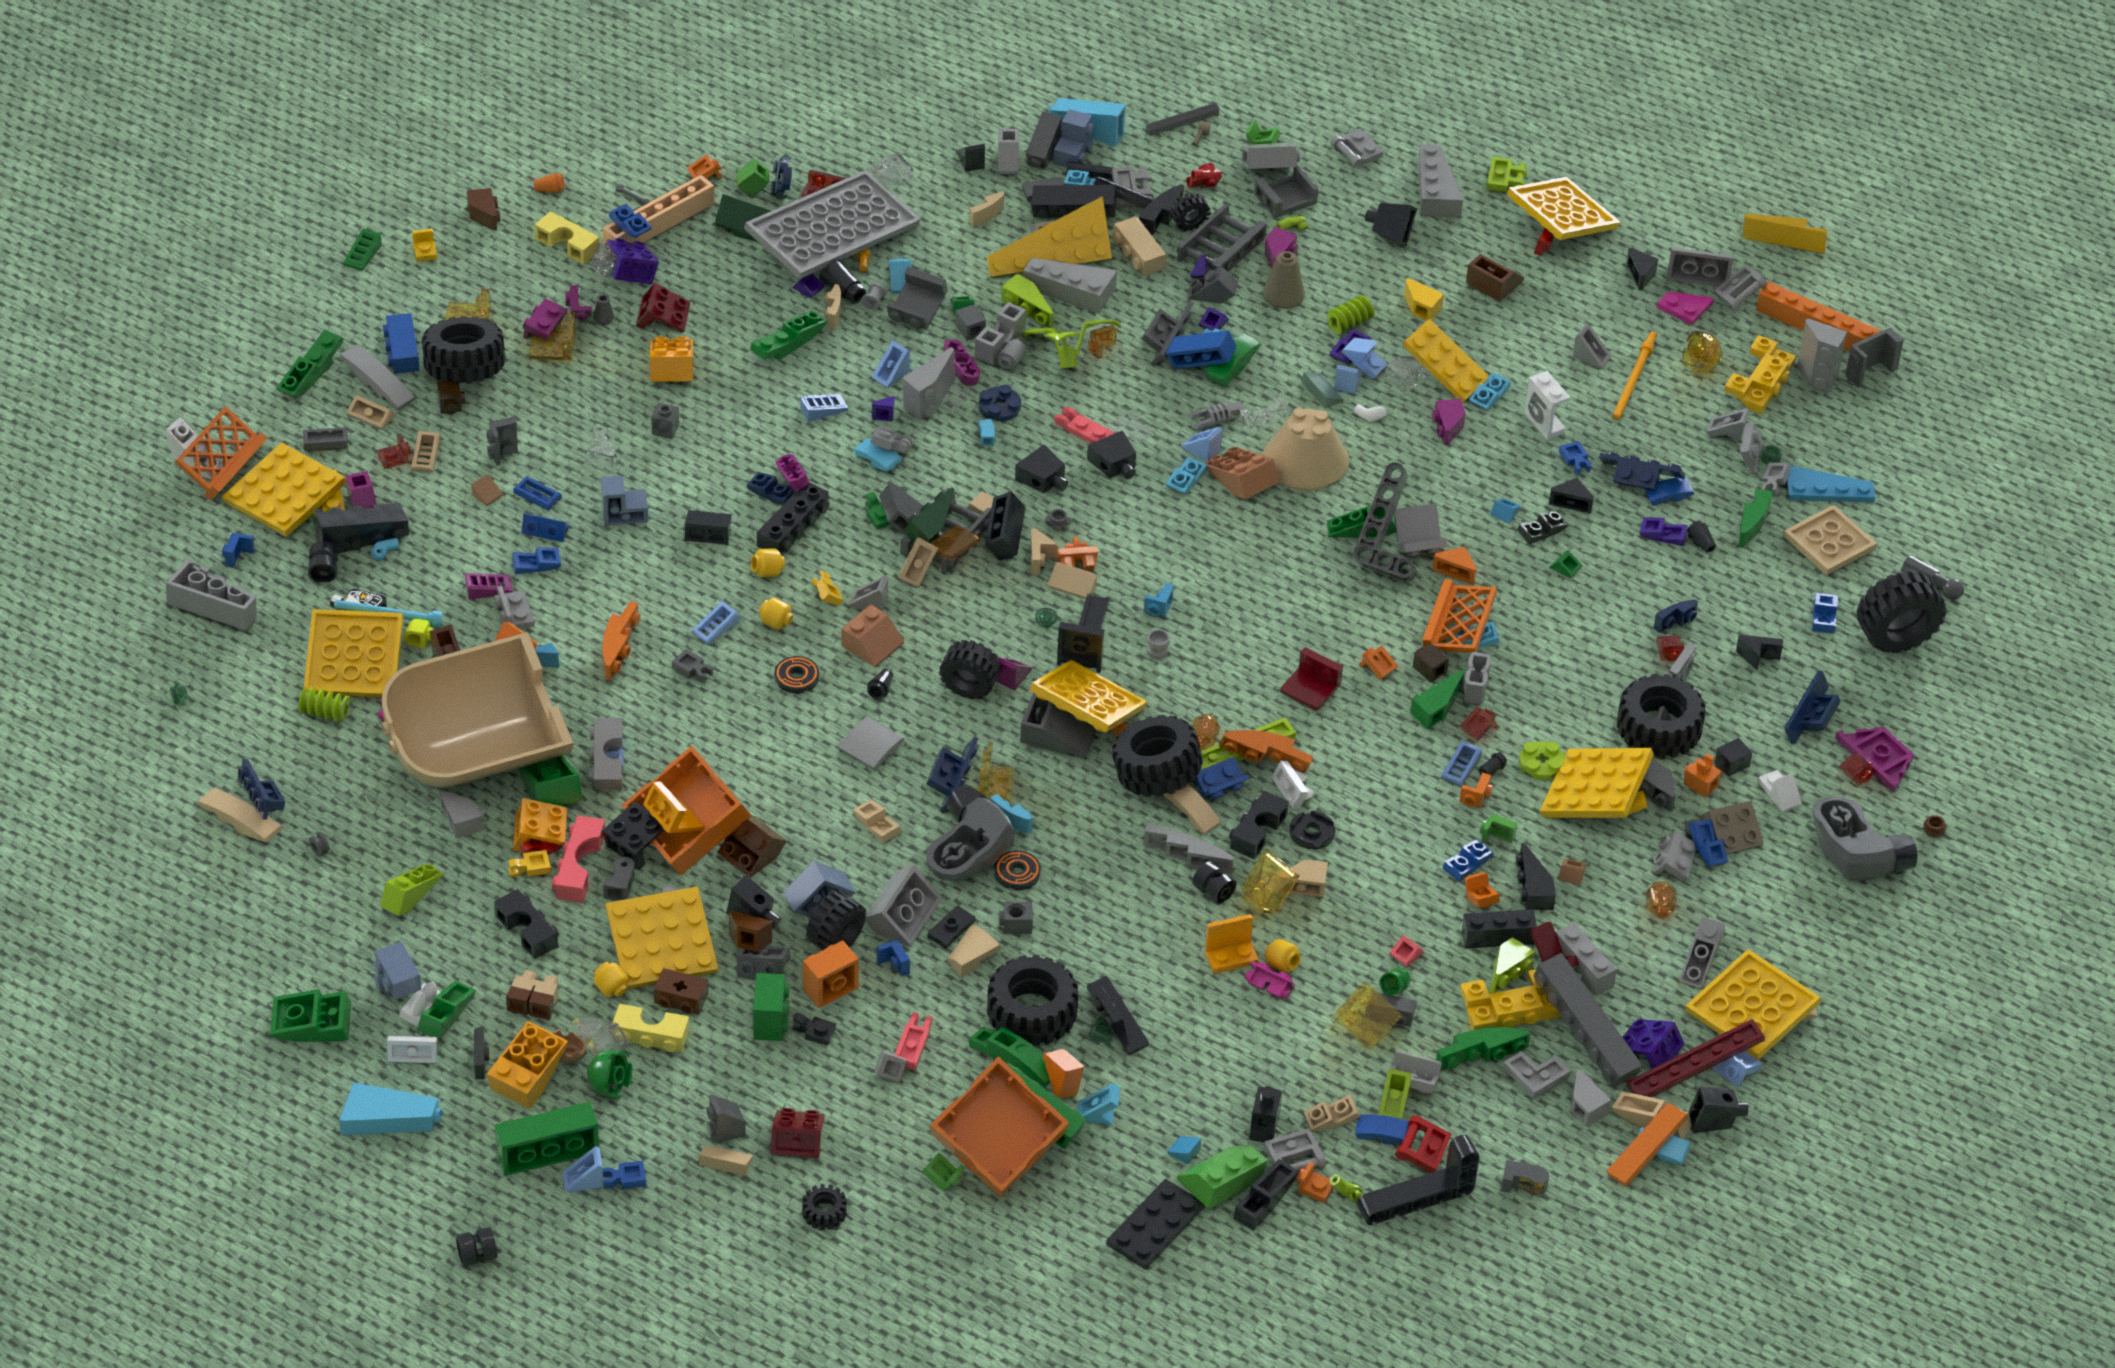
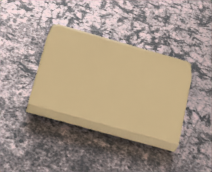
M355 395L346 413L382 430L396 416L392 410L358 395Z
M917 537L898 578L915 587H919L938 548Z
M1057 562L1047 587L1086 599L1087 594H1092L1097 586V575Z
M706 1145L700 1152L699 1166L746 1176L753 1155Z

